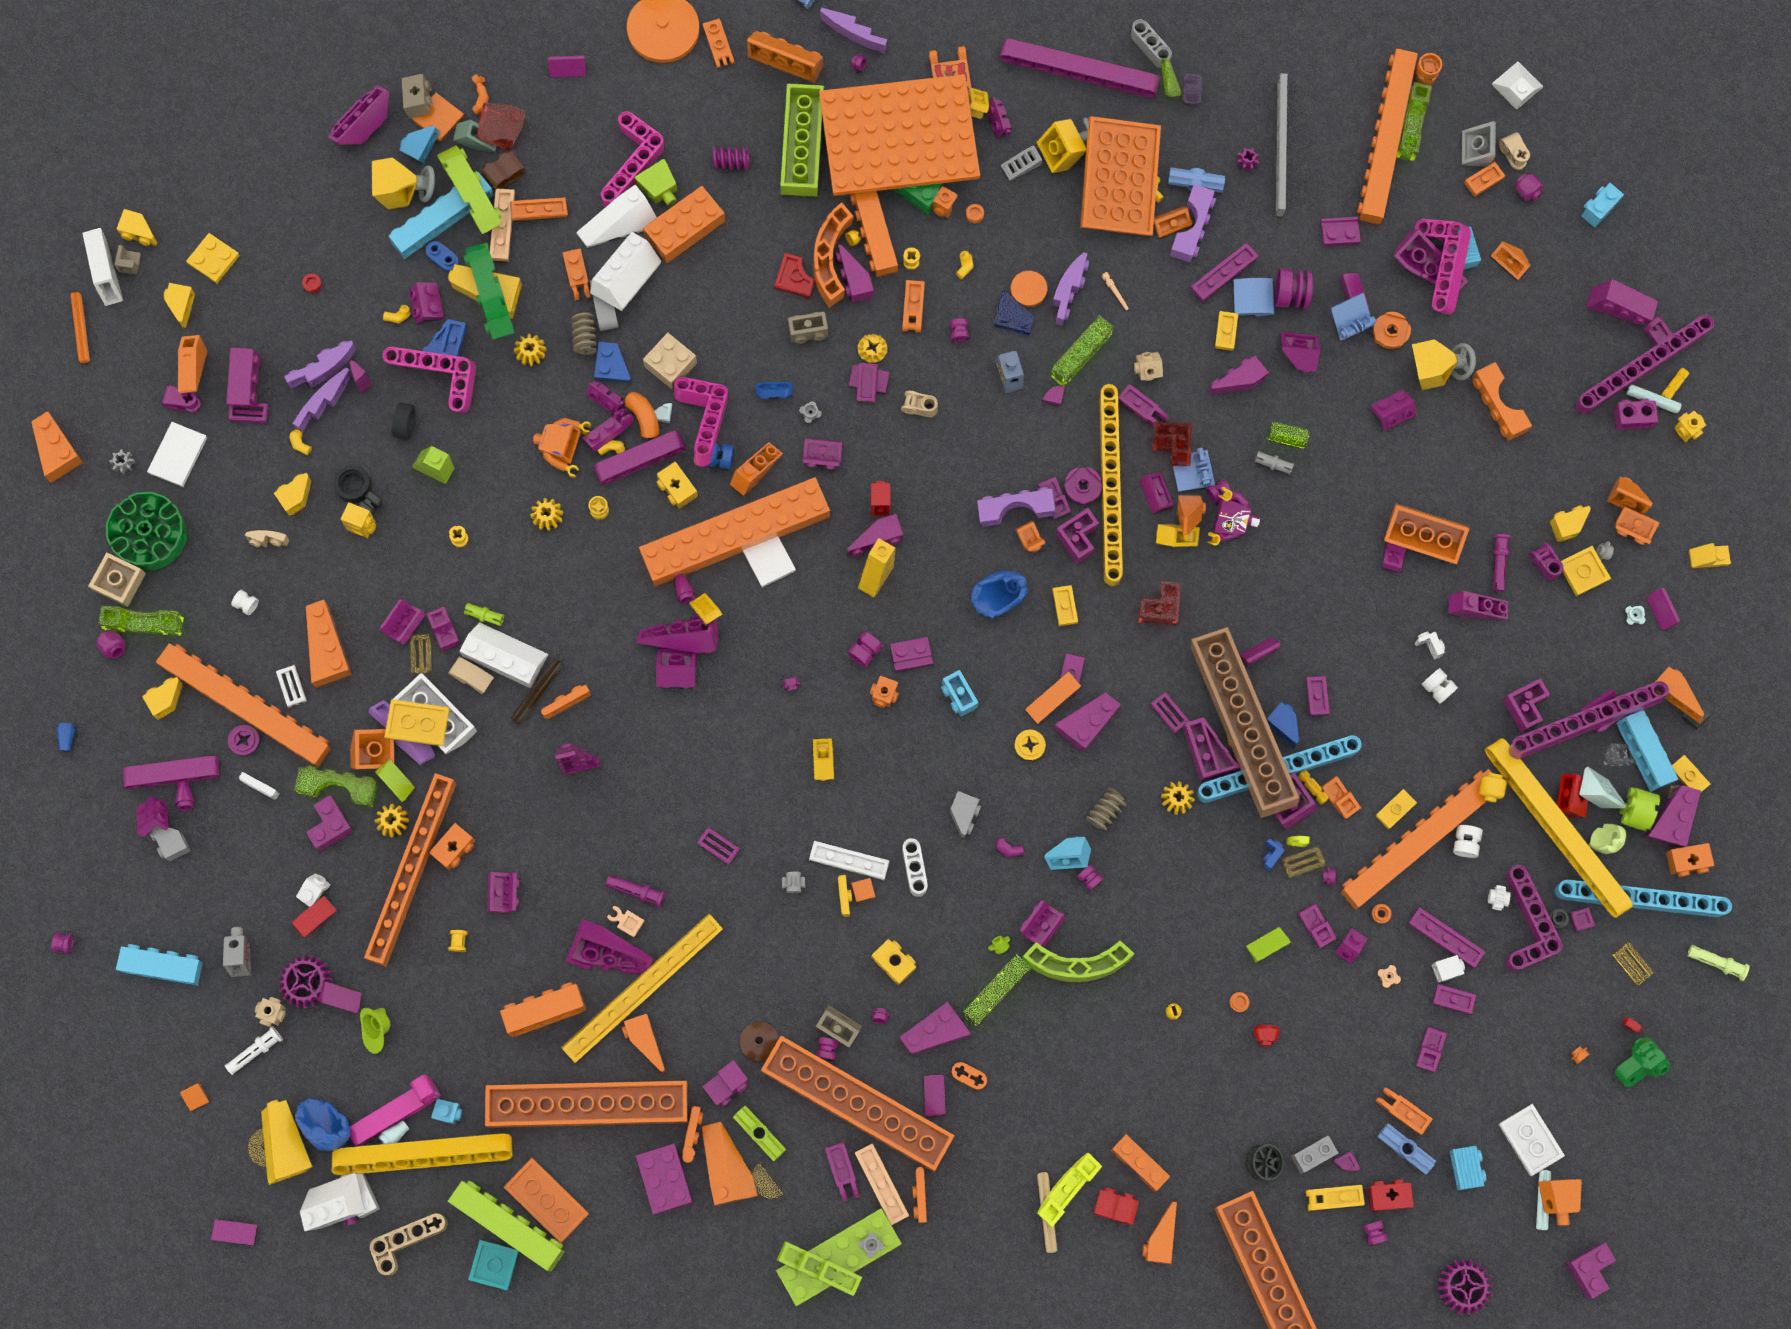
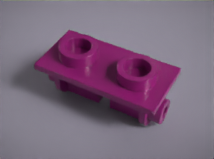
M993 97L989 102L987 115L991 121L996 139H998L1002 133L1010 135L1012 127L1008 118H1002L1007 115L1004 103Z
M594 381L589 383L586 395L592 401L601 405L606 411L614 415L619 408L625 405L623 398L614 392L607 395L610 389L601 382Z

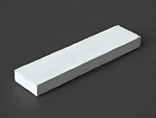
M817 841L813 843L809 861L885 880L889 860Z

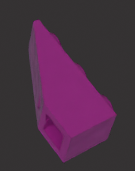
M841 244L838 245V252H835L837 262L841 263L843 268L840 269L842 280L846 279L847 286H845L847 297H851L852 302L873 298L874 290L869 273Z
M1256 356L1251 359L1248 357L1240 363L1241 366L1237 369H1230L1221 380L1218 378L1213 381L1209 394L1253 389L1267 378L1269 372Z
M897 515L883 517L873 523L848 547V556H860L864 554V551L872 550L878 538L891 546L899 544L903 540V533Z
M1461 591L1449 595L1448 614L1469 618L1508 620V601Z

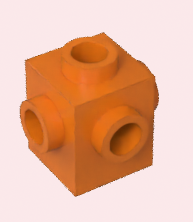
M880 676L877 684L873 683L870 691L874 704L881 708H885V706L890 708L891 703L896 702L899 694L896 692L898 682Z

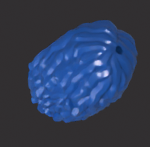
M997 571L983 578L971 590V602L977 613L992 619L1016 607L1026 597L1028 593L1026 579L1016 571Z
M309 1098L297 1106L298 1110L295 1114V1121L305 1138L317 1150L334 1151L342 1147L349 1139V1122L344 1114L339 1113L331 1103H324L322 1100Z

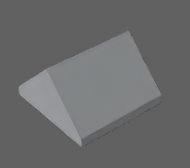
M1492 121L1462 130V165L1487 167L1492 163L1495 158L1496 122Z

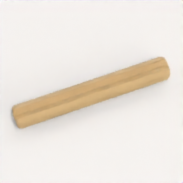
M1041 1172L1037 1175L1041 1205L1050 1193L1047 1172ZM1043 1220L1046 1252H1057L1055 1227H1050Z

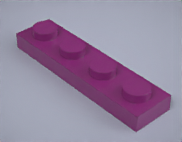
M1245 243L1194 283L1190 289L1203 302L1257 260L1259 256L1248 243Z
M1420 907L1408 923V925L1452 955H1458L1459 959H1462L1464 963L1473 969L1485 954L1484 950Z

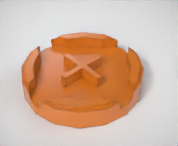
M1023 271L1012 280L1010 290L1011 296L1016 303L1029 308L1043 302L1048 288L1047 282L1042 275L1034 271Z

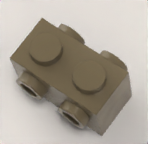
M814 312L788 318L791 343L802 344L807 340L814 339L815 341H820L828 337L825 312Z

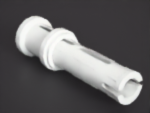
M273 1026L263 1036L257 1037L254 1044L225 1065L231 1075L260 1053L268 1052L269 1048L276 1042L283 1040ZM249 1053H251V1055H249V1056H248L247 1058H245L243 1061H241L240 1063H238L242 1058H244L246 1055H248Z

